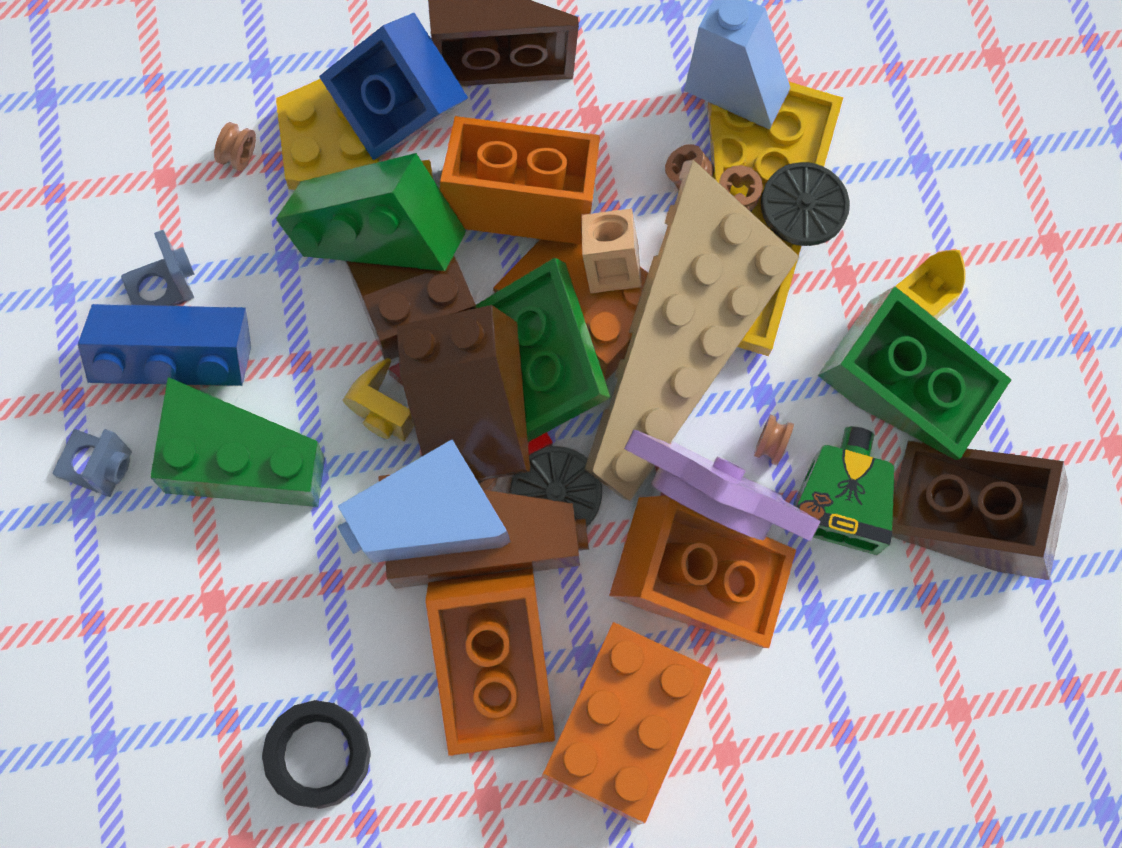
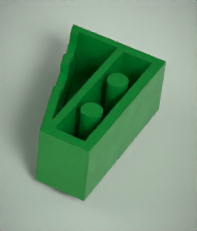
M417 153L301 181L276 217V221L303 257L439 271L447 269L467 232Z
M167 378L150 476L165 494L319 507L325 457L318 441L174 379Z

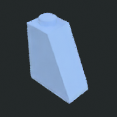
M713 0L698 27L684 91L770 130L789 93L790 85L766 8L749 0Z
M453 440L446 442L338 505L346 520L337 526L353 554L363 550L372 563L502 548L511 542L506 528Z

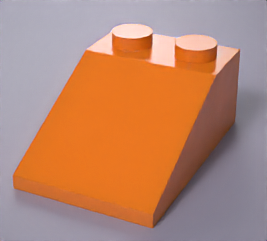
M540 239L493 287V291L495 293L554 257L565 262L606 381L617 370L620 359H625L633 334L629 332L648 272L640 266L641 287L590 293L582 256V245Z
M667 495L639 497L609 596L666 618L769 649L796 549L767 536L765 540H759L737 532L693 511Z
M533 568L428 582L425 602L448 756L556 741Z

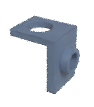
M163 229L154 232L163 259L121 275L131 304L175 306L195 298L187 280V277L193 276L195 273L184 247L174 250ZM151 276H159L167 283L164 295L152 301L143 299L139 295V286L142 281Z
M74 429L52 474L56 478L111 497L116 484L122 481L128 470L132 451L113 431L104 429L99 438ZM84 448H94L82 475L78 474L73 467L75 455Z

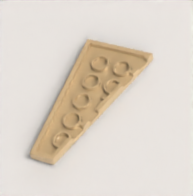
M694 160L683 163L679 179L682 180L675 204L670 205L664 222L668 226L659 253L653 256L630 327L629 332L633 334L625 359H620L615 374V378H618L609 408L603 411L585 466L586 471L619 497L631 501L655 466L624 449L633 429L669 444L672 442L799 258L793 250Z

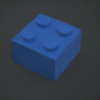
M414 12L382 25L319 75V78L373 160L403 145L468 99V96Z

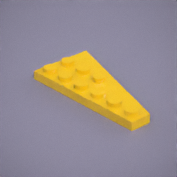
M789 82V93L770 130L708 102L711 162L714 168L712 177L719 183L720 177L726 169L739 165L750 167L756 171L762 179L763 189L757 206L751 213L770 229L764 220L761 210V197L767 181L777 170L792 163L809 162L825 166L844 97ZM732 185L729 193L733 196L742 193L746 197L748 188L745 185L740 188ZM781 239L799 256L802 246ZM797 261L737 347L769 357L774 346Z

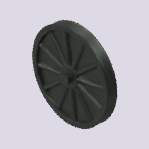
M797 162L780 168L769 178L762 193L761 210L766 224L778 237L799 246H815L831 240L843 228L850 211V199L845 185L831 170L815 163Z
M551 446L539 449L529 455L530 472L513 475L510 494L572 503L575 519L585 518L586 527H588L600 509L602 483L585 470L588 458L583 454L568 447Z

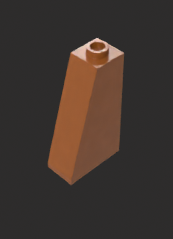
M390 475L378 476V481H381ZM483 490L506 528L510 543L502 548L385 561L386 577L394 589L428 585V582L531 568L535 572L580 566L579 551L589 550L585 518L575 519L572 503Z

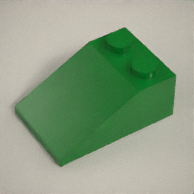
M895 286L868 302L817 375L855 406L955 460L962 457L1012 381L1009 376Z

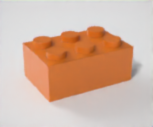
M455 116L441 175L440 191L465 230L582 245V215L591 214L600 135Z
M613 622L541 777L638 825L645 824L712 668Z

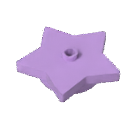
M634 429L624 448L659 467L651 483L657 490L693 511L747 536L765 540L772 524H775L811 541L821 522L783 500V495L743 477L746 472L745 469L717 456L715 461L712 462L672 441L669 444Z

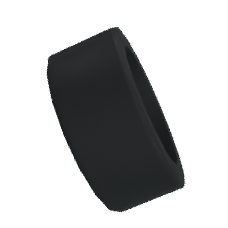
M318 700L294 705L277 717L266 734L262 751L265 777L275 792L294 805L316 809L340 804L354 794L368 773L371 757L367 733L356 717L335 703ZM314 722L330 723L340 729L348 741L350 751L348 766L341 777L332 784L320 788L305 787L295 781L287 770L284 757L287 743L293 733L302 726Z

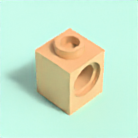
M632 208L582 215V256L590 293L641 287L639 244Z

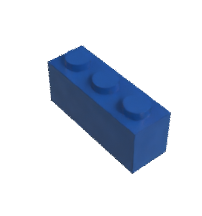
M107 304L91 305L77 344L87 383L166 385L167 378L169 377L185 385L243 386L252 346L246 307Z

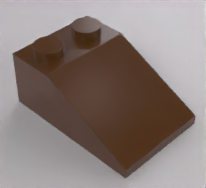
M428 0L430 38L461 86L573 79L579 29L578 16L532 0Z
M453 256L445 271L344 261L384 359L399 357L397 326L476 309V304L455 256Z
M493 305L397 326L400 377L422 456L453 440L477 481L530 472L517 322Z
M908 441L893 497L892 538L993 571L1050 581L1069 490L1064 461L969 448L966 449L960 459L955 460L923 442Z

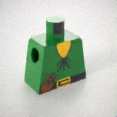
M849 426L844 429L840 448L823 445L816 453L793 506L821 521L813 538L877 556L890 546L892 540L894 466L888 461L870 457L875 436L872 431L862 427Z

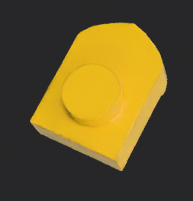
M944 250L929 256L895 287L934 318L938 319L956 303L966 282V269L960 250Z
M386 358L361 374L351 385L342 401L355 414L364 419L362 424L372 433L384 439H389L393 435L405 442L414 428L409 408L378 391L391 364V359Z

